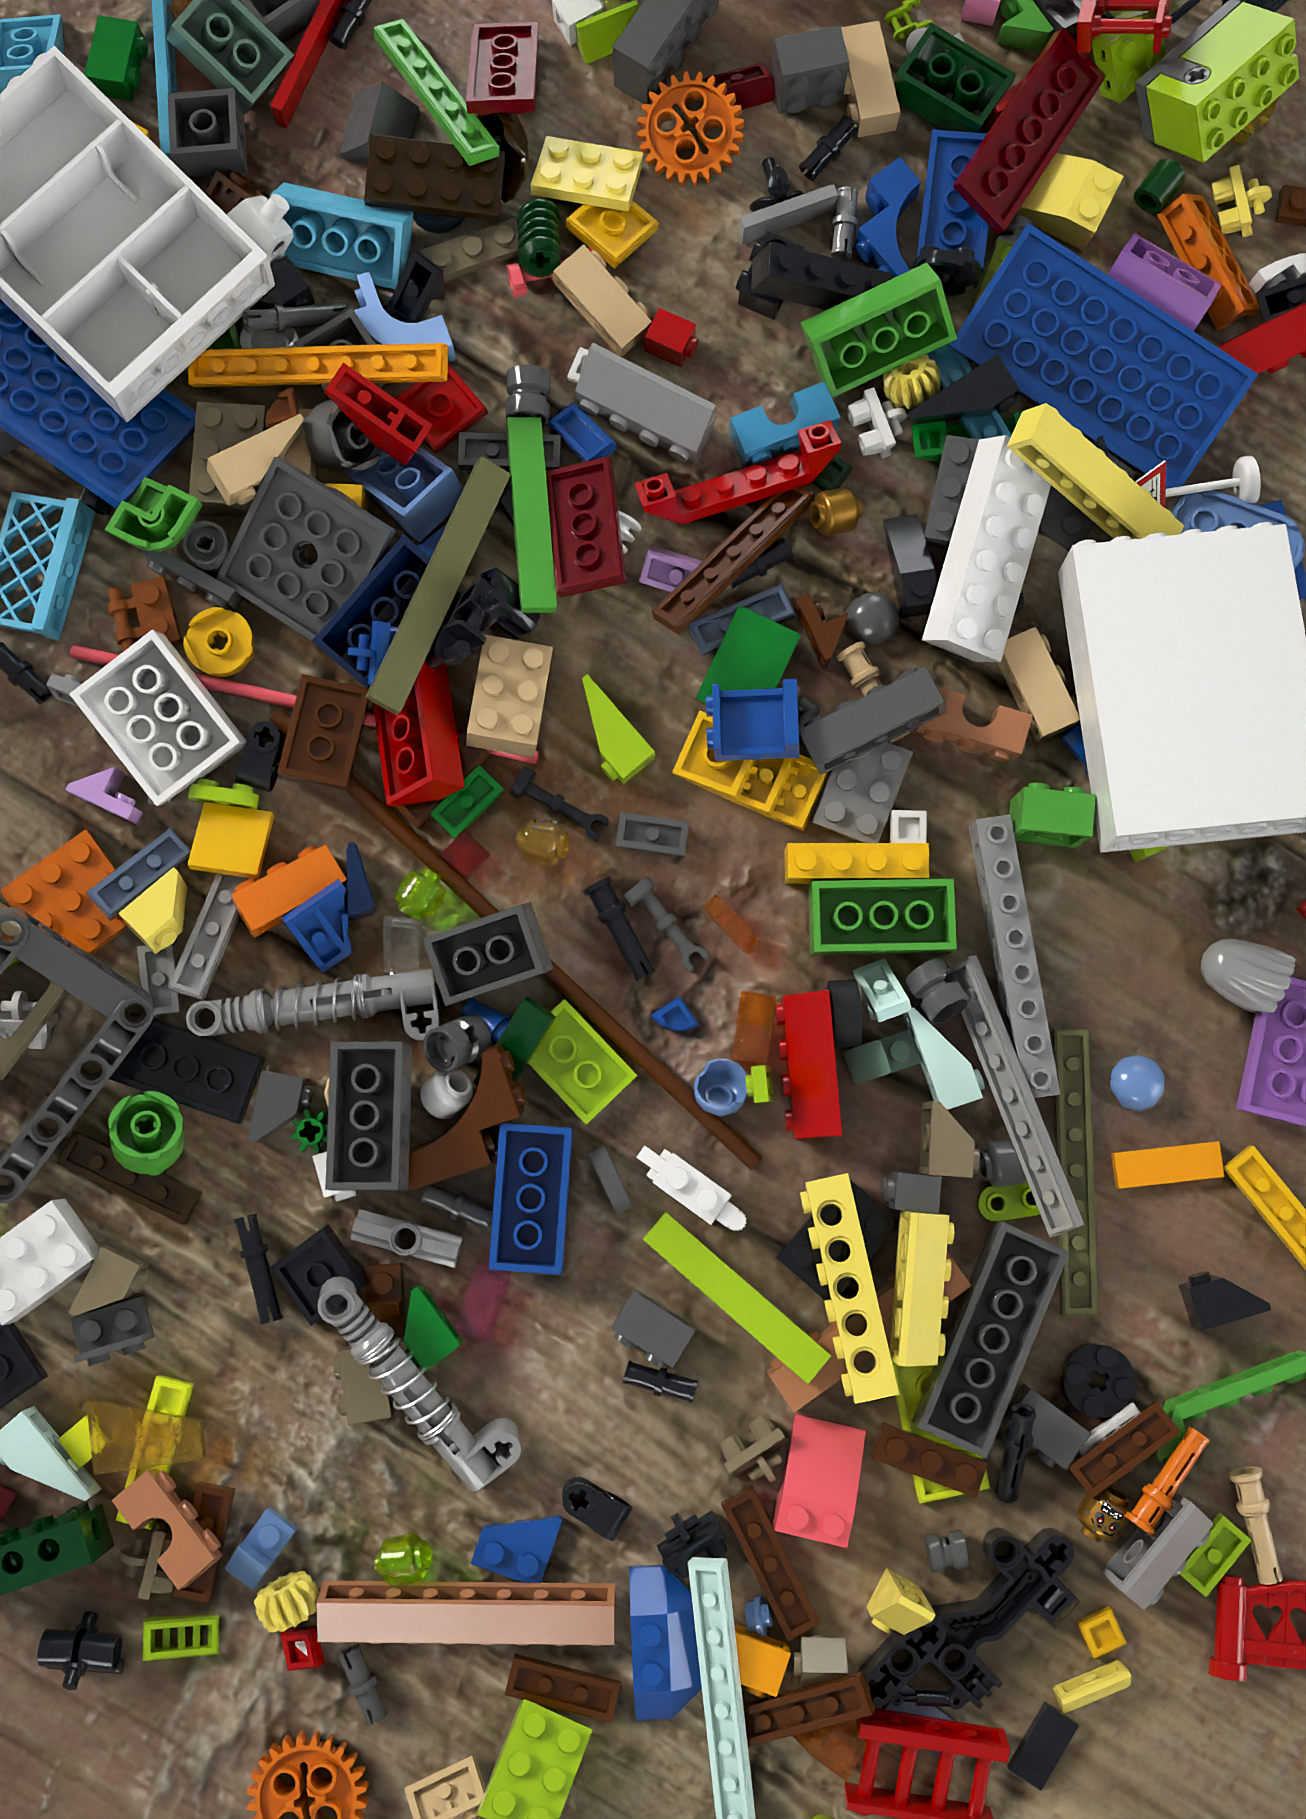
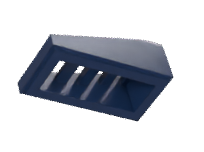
M355 842L349 843L346 849L347 913L349 921L374 915L376 908L358 846Z

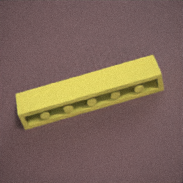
M1045 403L1022 411L1007 447L1113 539L1121 536L1140 539L1154 533H1166L1167 536L1181 534L1184 525L1173 516L1172 512L1164 508L1147 490L1141 488L1132 480L1125 470L1113 463L1101 449L1085 438L1082 432L1066 421L1054 407Z

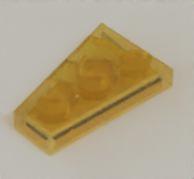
M92 1398L86 1400L94 1475L202 1460L206 1457L203 1420Z

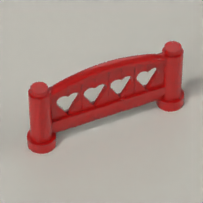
M1225 1574L1217 1583L1214 1656L1209 1657L1208 1674L1225 1680L1246 1681L1248 1664L1306 1670V1638L1303 1642L1301 1641L1289 1618L1290 1611L1294 1608H1300L1302 1612L1306 1613V1580L1277 1581V1584L1272 1585L1257 1584L1246 1586L1243 1585V1577ZM1257 1604H1263L1267 1609L1272 1606H1279L1282 1612L1281 1618L1266 1638L1253 1616V1608Z

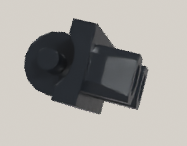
M712 1510L700 1518L694 1514L685 1521L678 1512L672 1515L671 1518L675 1527L666 1532L665 1537L667 1539L657 1545L663 1558L662 1562L668 1572L674 1570L682 1579L689 1577L688 1561L703 1550L706 1551L710 1558H718L727 1552L723 1539L725 1537L724 1532Z

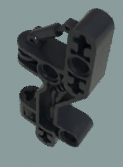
M994 1528L988 1531L983 1538V1549L988 1558L1001 1572L982 1593L973 1600L931 1606L936 1615L932 1622L926 1624L927 1627H932L933 1629L930 1634H927L925 1631L921 1632L920 1627L905 1635L894 1630L859 1668L857 1673L863 1672L874 1706H884L891 1701L895 1706H900L903 1702H916V1706L960 1709L971 1701L976 1707L981 1709L983 1706L981 1701L983 1696L986 1695L990 1698L993 1694L990 1689L994 1685L1000 1688L1003 1683L976 1655L978 1646L984 1642L1001 1639L1031 1606L1056 1628L1080 1603L1078 1598L1058 1579L1074 1559V1548L1071 1542L1054 1528L1042 1529L1025 1547L1006 1529ZM1001 1541H1009L1010 1550L1004 1556H995V1546ZM1052 1543L1059 1548L1056 1554L1048 1549ZM1038 1556L1047 1564L1045 1567L1037 1561L1036 1558ZM909 1637H912L913 1641L918 1643L919 1647L915 1649ZM905 1649L910 1652L905 1662L895 1663L892 1661V1656L896 1651ZM957 1649L961 1651V1656L955 1663H946L944 1661L945 1655L950 1650ZM928 1662L935 1664L952 1682L947 1691L916 1690V1694H902L900 1691L922 1666ZM884 1664L887 1665L889 1671L892 1674L891 1676L889 1675L887 1669L884 1671L882 1667ZM973 1664L978 1667L974 1672L971 1670ZM967 1675L969 1678L963 1682L961 1678ZM872 1679L876 1682L881 1681L882 1685L879 1688L875 1685L869 1686V1681Z

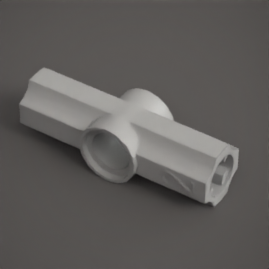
M359 1209L351 1234V1240L392 1250L399 1255H410L454 1268L456 1267L464 1238L459 1235L422 1226L414 1221H404L364 1209ZM403 1228L411 1229L416 1235V1242L412 1248L402 1246L399 1241V1234Z

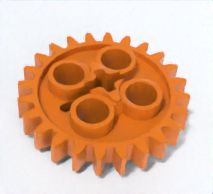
M687 71L684 72L682 82H678L677 78L671 75V86L667 87L664 83L659 82L661 93L659 95L651 91L648 93L652 105H641L642 111L647 117L637 118L638 125L644 128L637 132L638 140L645 141L639 146L640 151L643 154L650 153L645 160L648 166L656 164L654 170L657 176L666 171V180L669 184L674 180L675 176L679 179L680 187H684L686 180L691 179L695 188L700 177H703L705 182L710 184V173L714 172L721 178L723 176L721 165L723 164L729 168L733 166L729 155H740V149L734 143L744 142V134L738 131L745 128L744 119L737 118L742 114L741 105L733 106L736 102L735 93L725 96L727 92L726 83H722L715 88L716 82L713 75L706 83L703 82L701 72L697 73L695 81L690 80ZM694 100H699L703 103V106L698 111H690L687 109L688 104ZM675 105L681 109L689 126L692 129H696L698 139L709 151L708 154H703L692 133L689 130L685 131L683 120L673 110ZM665 121L676 123L675 128L669 132L660 130V126ZM711 128L722 130V134L716 139H709L705 136L706 132ZM685 148H691L695 151L692 158L688 160L678 157L680 151Z
M302 1730L297 1736L296 1743L288 1734L282 1741V1747L277 1743H273L269 1749L270 1756L263 1754L258 1761L261 1768H255L250 1778L255 1783L250 1784L246 1791L248 1795L255 1798L249 1801L246 1810L257 1811L252 1819H285L284 1813L286 1812L295 1813L299 1819H308L309 1812L311 1819H364L365 1813L360 1809L366 1808L369 1798L361 1794L367 1791L369 1782L358 1779L363 1775L365 1766L353 1767L358 1756L357 1752L346 1756L344 1754L347 1746L346 1741L337 1748L333 1746L334 1734H331L326 1742L320 1741L319 1730L315 1731L311 1740H307L306 1734ZM302 1762H305L308 1767L307 1780ZM316 1768H327L332 1774V1779L324 1780L320 1778L316 1773ZM288 1773L292 1775L295 1784L292 1786L284 1784L280 1780L279 1774ZM307 1783V1794H302ZM309 1797H314L309 1808ZM323 1806L332 1807L336 1811L337 1817H325L320 1808Z

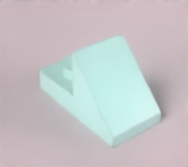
M885 958L852 970L871 1020L877 1019L879 1023L912 1010L909 998Z

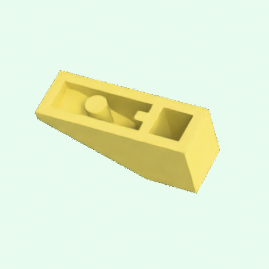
M887 1567L866 1606L870 1616L873 1618L872 1623L889 1634L894 1629L905 1635L932 1622L936 1615L918 1584Z

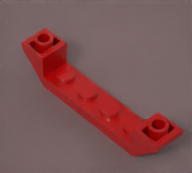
M831 420L798 430L800 450L675 491L667 473L634 484L644 512L683 525L812 483L842 448L841 441Z

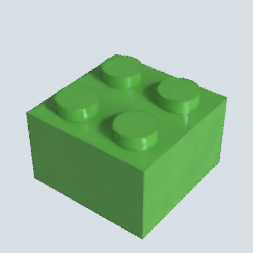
M1044 783L1028 784V787H1024L1010 800L1009 814H1011L1015 841L1072 848L1078 847L1093 836L1096 795L1086 794L1085 789L1080 787H1065L1063 791L1050 790V785Z

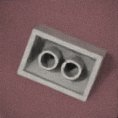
M1178 1492L1172 1497L1174 1501L1172 1509L1170 1511L1166 1510L1154 1527L1155 1535L1152 1537L1137 1526L1101 1570L1119 1590L1143 1610L1148 1605L1155 1604L1161 1598L1164 1592V1585L1172 1576L1175 1577L1183 1571L1187 1564L1186 1558L1194 1548L1201 1547L1210 1536L1209 1530L1214 1525L1203 1512Z

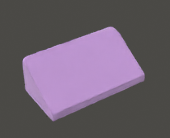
M651 545L647 551L639 582L672 592L703 561Z

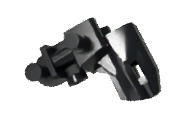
M497 567L483 572L466 590L461 593L457 590L433 641L434 650L428 652L426 656V663L431 668H437L441 664L456 666L462 663L469 656L470 652L472 654L476 653L485 644L487 638L481 633L494 624L512 638L518 639L538 626L537 622L540 619V613H521L519 584Z

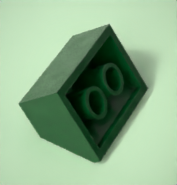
M931 22L896 73L894 86L898 103L942 130L985 133L995 106L1010 89L1017 74Z

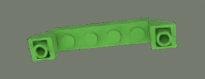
M1301 1350L1293 1351L1166 1400L1163 1410L1181 1433L1151 1456L1158 1461L1163 1460L1165 1463L1168 1461L1187 1432L1182 1421L1183 1419L1187 1422L1199 1420L1207 1415L1206 1410L1217 1406L1220 1409L1229 1408L1239 1404V1398L1252 1393L1253 1396H1259L1271 1392L1274 1389L1273 1385L1279 1382L1294 1383L1305 1379L1306 1352Z

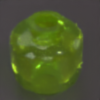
M424 867L420 873L408 871L394 895L396 902L399 904L397 909L420 922L424 918H433L447 894L445 887L439 883L442 877Z
M416 1533L386 1538L380 1546L379 1553L375 1556L377 1573L382 1575L385 1582L391 1586L422 1581L427 1574V1570H430L432 1566L431 1547L426 1540H423Z

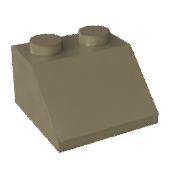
M922 1102L918 1173L973 1178V1170H978L980 1162L979 1149L974 1148L975 1141L941 1102Z

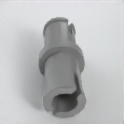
M850 186L838 188L836 215L832 218L831 227L834 229L831 257L837 259L838 253H840L839 260H849L852 258L854 231L858 228V219L855 216L859 192L856 188H853L852 194H850Z

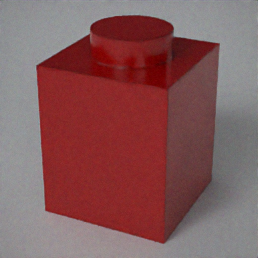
M659 308L645 335V352L682 367L686 357H693L699 343V339L695 338L696 324Z

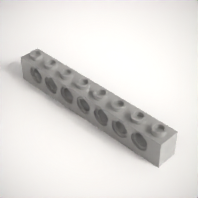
M1011 814L976 819L968 828L1002 1020L1033 1097L1040 1098L1059 1095L1060 1088Z

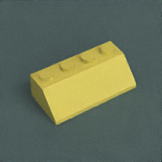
M900 1210L889 1342L891 1359L898 1366L938 1365V1356H944L946 1338L945 1334L940 1333L941 1318H947L949 1306L948 1297L943 1296L944 1281L949 1282L951 1277V1260L946 1259L947 1244L952 1245L954 1240V1223L949 1222L950 1215Z

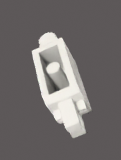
M644 1145L636 1156L651 1168L646 1176L653 1180L652 1183L710 1225L716 1219L724 1226L730 1228V1230L738 1231L742 1230L745 1224H747L745 1214L728 1201L732 1196L730 1193L676 1154H671L664 1149L659 1156Z

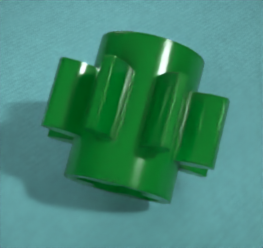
M305 1110L304 1120H292L297 1129L296 1133L290 1136V1139H299L302 1143L299 1148L301 1152H305L310 1145H313L314 1152L321 1153V1144L327 1143L328 1124L324 1121L327 1113L320 1112L317 1118H314L311 1110ZM311 1124L320 1127V1133L315 1134V1139L306 1135V1131L311 1129Z

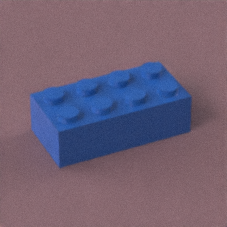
M500 1123L488 1270L558 1275L563 1273L574 1128Z

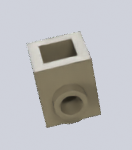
M824 1635L801 1637L799 1652H793V1676H800V1688L848 1676L845 1638H827Z

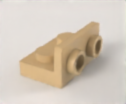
M474 1756L465 1758L404 1788L413 1819H481L475 1815L486 1788L477 1759Z

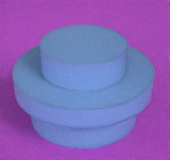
M761 1596L755 1597L754 1601L746 1602L745 1615L749 1632L758 1633L759 1636L767 1635L768 1627L773 1626V1614L770 1604H765Z

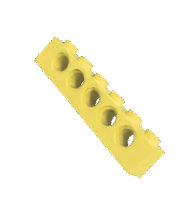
M846 1173L805 1182L806 1191L800 1192L804 1214L811 1213L814 1227L808 1228L812 1249H820L823 1263L816 1264L820 1285H828L831 1299L824 1301L829 1323L836 1321L839 1336L832 1338L837 1360L844 1358L847 1373L841 1375L845 1396H853L854 1403L857 1404L899 1395L849 1175ZM827 1206L838 1208L841 1212V1221L834 1226L826 1225L820 1217L823 1208ZM840 1241L848 1246L850 1255L846 1261L836 1262L830 1257L829 1247L832 1243ZM849 1277L855 1280L858 1285V1292L854 1298L845 1299L839 1295L837 1284L840 1279ZM851 1314H859L866 1321V1330L859 1336H853L846 1330L845 1322ZM868 1351L873 1355L875 1365L870 1372L861 1373L855 1368L854 1358L858 1352Z

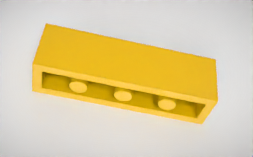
M787 843L784 850L785 884H810L812 881L929 879V843Z

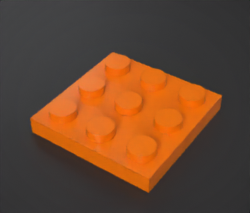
M87 829L0 890L11 907L24 910L90 955L129 928L120 915L110 922L86 894L87 891L117 869L98 841Z

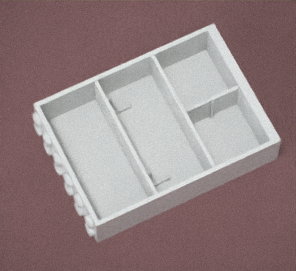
M53 46L47 53L37 56L33 65L21 76L11 79L7 88L0 93V299L128 422L243 316V310H249L275 286L268 255L76 66Z
M1262 522L1253 525L1251 528L1241 529L1230 525L1211 532L1191 529L1180 535L1167 536L1166 533H1154L1140 539L1121 536L1112 539L1110 542L1096 543L1095 540H1083L1072 545L1058 571L1090 789L1091 794L1096 795L1094 815L1100 853L1306 832V634L1286 524L1272 525L1271 522Z

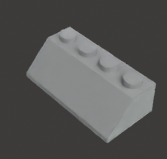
M592 343L575 390L576 402L579 404V408L591 416L599 414L609 419V423L620 431L626 432L628 429L638 434L640 440L650 446L656 447L658 444L668 449L669 454L679 461L686 462L689 460L696 464L714 430L716 405Z

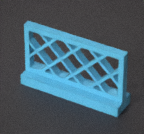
M12 492L0 532V577L1 573L10 566H12L17 577L4 586L0 582V599L4 600L8 608L0 614V627L41 634L49 639L60 640L96 513L81 500L67 497L66 501ZM21 503L31 504L35 513L21 522L18 517ZM56 509L63 510L61 521L51 527L46 516ZM38 521H41L46 531L34 540H31L26 530ZM21 534L26 545L12 554L9 549L10 542ZM51 539L54 544L52 553L42 560L37 548ZM32 553L37 564L22 573L17 561ZM42 571L45 576L43 585L33 592L28 580ZM22 585L28 596L13 605L8 593ZM33 603L35 613L32 624L23 622L18 613Z

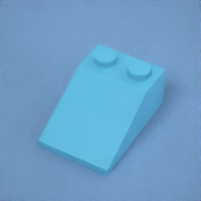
M61 14L0 19V93L7 88L11 79L21 76L33 65L37 56L47 53L53 46L64 55L63 20Z

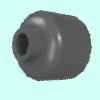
M1011 1139L989 1142L984 1146L983 1152L980 1153L979 1171L984 1181L988 1180L995 1188L1022 1184L1027 1181Z

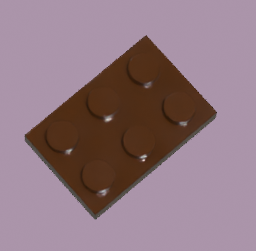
M302 674L277 771L278 775L348 791L370 700L365 698L369 688Z

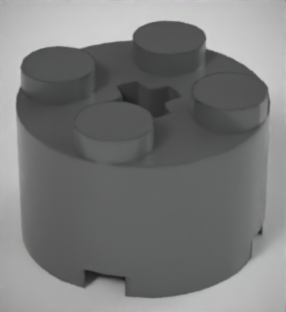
M332 400L318 404L309 415L305 416L303 429L305 431L307 447L319 468L333 471L365 470L371 468L379 461L381 455H378L380 449L372 443Z

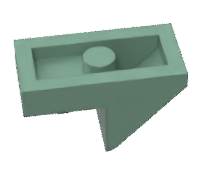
M910 1029L842 1052L853 1085L922 1063Z

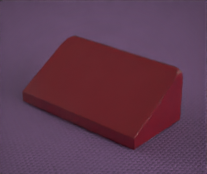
M764 62L713 75L716 82L715 88L722 83H726L727 92L725 96L735 93L736 102L733 106L741 105L742 110L772 102L775 99L773 77ZM710 77L703 78V82L706 83Z

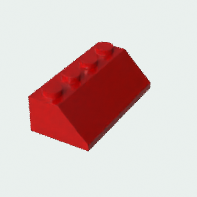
M425 659L406 702L398 715L373 703L386 804L388 806L441 800L465 787L447 666L441 664L437 668H431L427 665Z
M829 990L782 996L781 1004L775 1005L777 1026L783 1025L784 1039L778 1040L780 1061L786 1060L787 1075H781L783 1096H789L790 1110L784 1111L786 1132L792 1131V1136L795 1139L842 1135Z

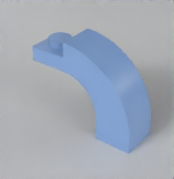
M370 272L357 275L360 289L354 291L360 308L354 311L376 345L445 343L448 345V363L456 360L453 344L442 315L418 323L398 321L383 309Z

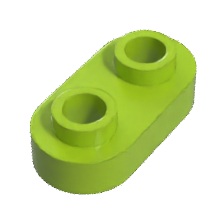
M198 779L197 784H190L187 799L202 804L209 802L257 810L259 795L253 793V787L248 785L232 784V789L219 787V782L213 780Z
M1028 1181L1022 1184L995 1188L992 1185L986 1186L979 1192L976 1198L978 1212L982 1217L990 1221H1005L1040 1214L1036 1202L1030 1205L1026 1201V1195L1031 1191ZM994 1197H999L1002 1201V1206L999 1210H993L991 1207V1200Z

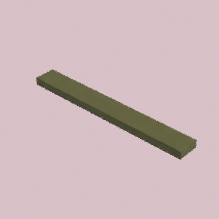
M483 456L477 459L365 697L395 715L401 712L511 476L509 472Z
M1052 1029V1049L1060 1094L1054 1095L1055 1152L1085 1224L1058 1235V1247L1069 1251L1059 1277L1060 1314L1063 1316L1099 1315L1089 1029Z

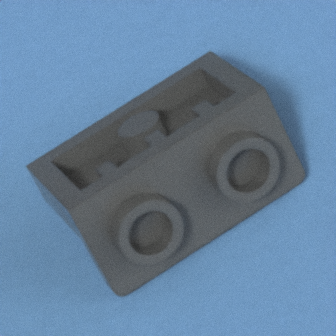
M144 1296L71 1318L79 1349V1354L74 1355L75 1363L87 1359L88 1366L109 1360V1352L122 1349L123 1355L145 1349L144 1342L155 1337Z

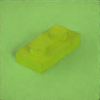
M752 1066L751 1075H746L745 1077L748 1097L754 1096V1103L775 1102L771 1066Z
M1218 1513L1212 1520L1214 1525L1209 1530L1210 1536L1201 1547L1193 1549L1186 1558L1187 1564L1180 1573L1186 1581L1205 1597L1209 1595L1252 1541L1221 1513Z

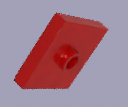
M449 363L447 381L415 382L395 397L396 400L432 424L424 441L435 454L458 438L459 432L467 431L488 414L484 404Z

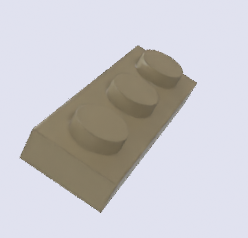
M514 217L420 251L423 256L443 270L444 282L518 257V225Z

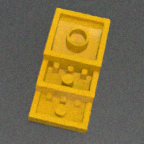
M699 711L672 773L722 798L804 832L830 771L820 775L813 760L800 754V758L715 761L714 749H707L706 734L707 728H713V717H707L706 712Z

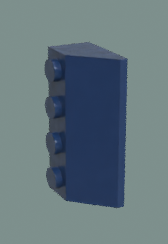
M403 534L311 641L366 688L369 685L370 657H368L367 671L357 670L358 656L348 655V647L358 648L359 634L370 635V649L372 621L388 622L390 626L399 627L431 558Z

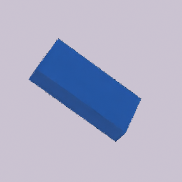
M574 402L548 423L550 430L555 435H561V440L583 462L608 457L617 449L616 443Z

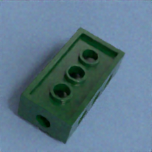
M88 1502L67 1509L66 1513L55 1518L51 1514L31 1522L30 1526L20 1530L18 1527H14L1 1532L0 1596L89 1565L114 1547L103 1505L99 1504L89 1508Z

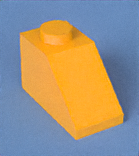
M734 1623L741 1684L745 1685L746 1691L755 1696L764 1698L766 1694L777 1697L791 1655L789 1644L768 1635L759 1636L758 1633H750L747 1627Z

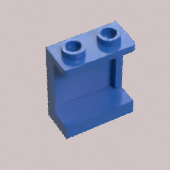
M783 679V688L721 691L719 683L712 684V695L706 696L707 717H713V728H707L706 734L707 749H714L715 761L800 758L797 679Z

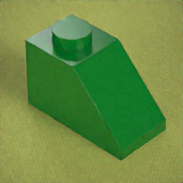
M421 1283L411 1290L403 1343L407 1347L404 1352L406 1354L413 1353L411 1361L417 1368L420 1366L424 1367L426 1372L460 1346L464 1340Z

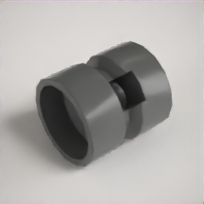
M519 365L507 371L506 390L510 396L506 399V420L507 417L541 418L542 426L549 423L550 403L546 401V398L550 395L551 375L547 369L534 365Z
M210 521L197 522L192 525L182 542L184 552L196 568L215 579L233 544L222 527Z
M935 958L925 962L913 970L905 980V984L913 997L923 1000L921 1009L933 1025L952 1019L970 1003V998L959 982H952L954 980V973L943 958Z
M469 1014L429 1030L424 1039V1052L432 1067L439 1072L447 1073L481 1059L482 1053L492 1045L491 1034L482 1019Z

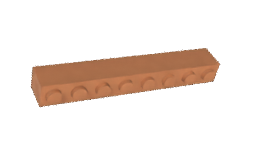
M323 1580L316 1602L318 1642H332L334 1644L345 1642H364L370 1644L406 1643L409 1645L418 1643H442L444 1645L464 1643L480 1645L516 1644L519 1646L529 1644H552L554 1646L590 1645L598 1647L614 1645L615 1583Z

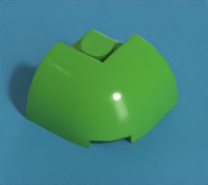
M144 477L130 503L121 501L105 531L142 550L162 552L175 547L183 539L203 505L198 498L169 484L166 487Z

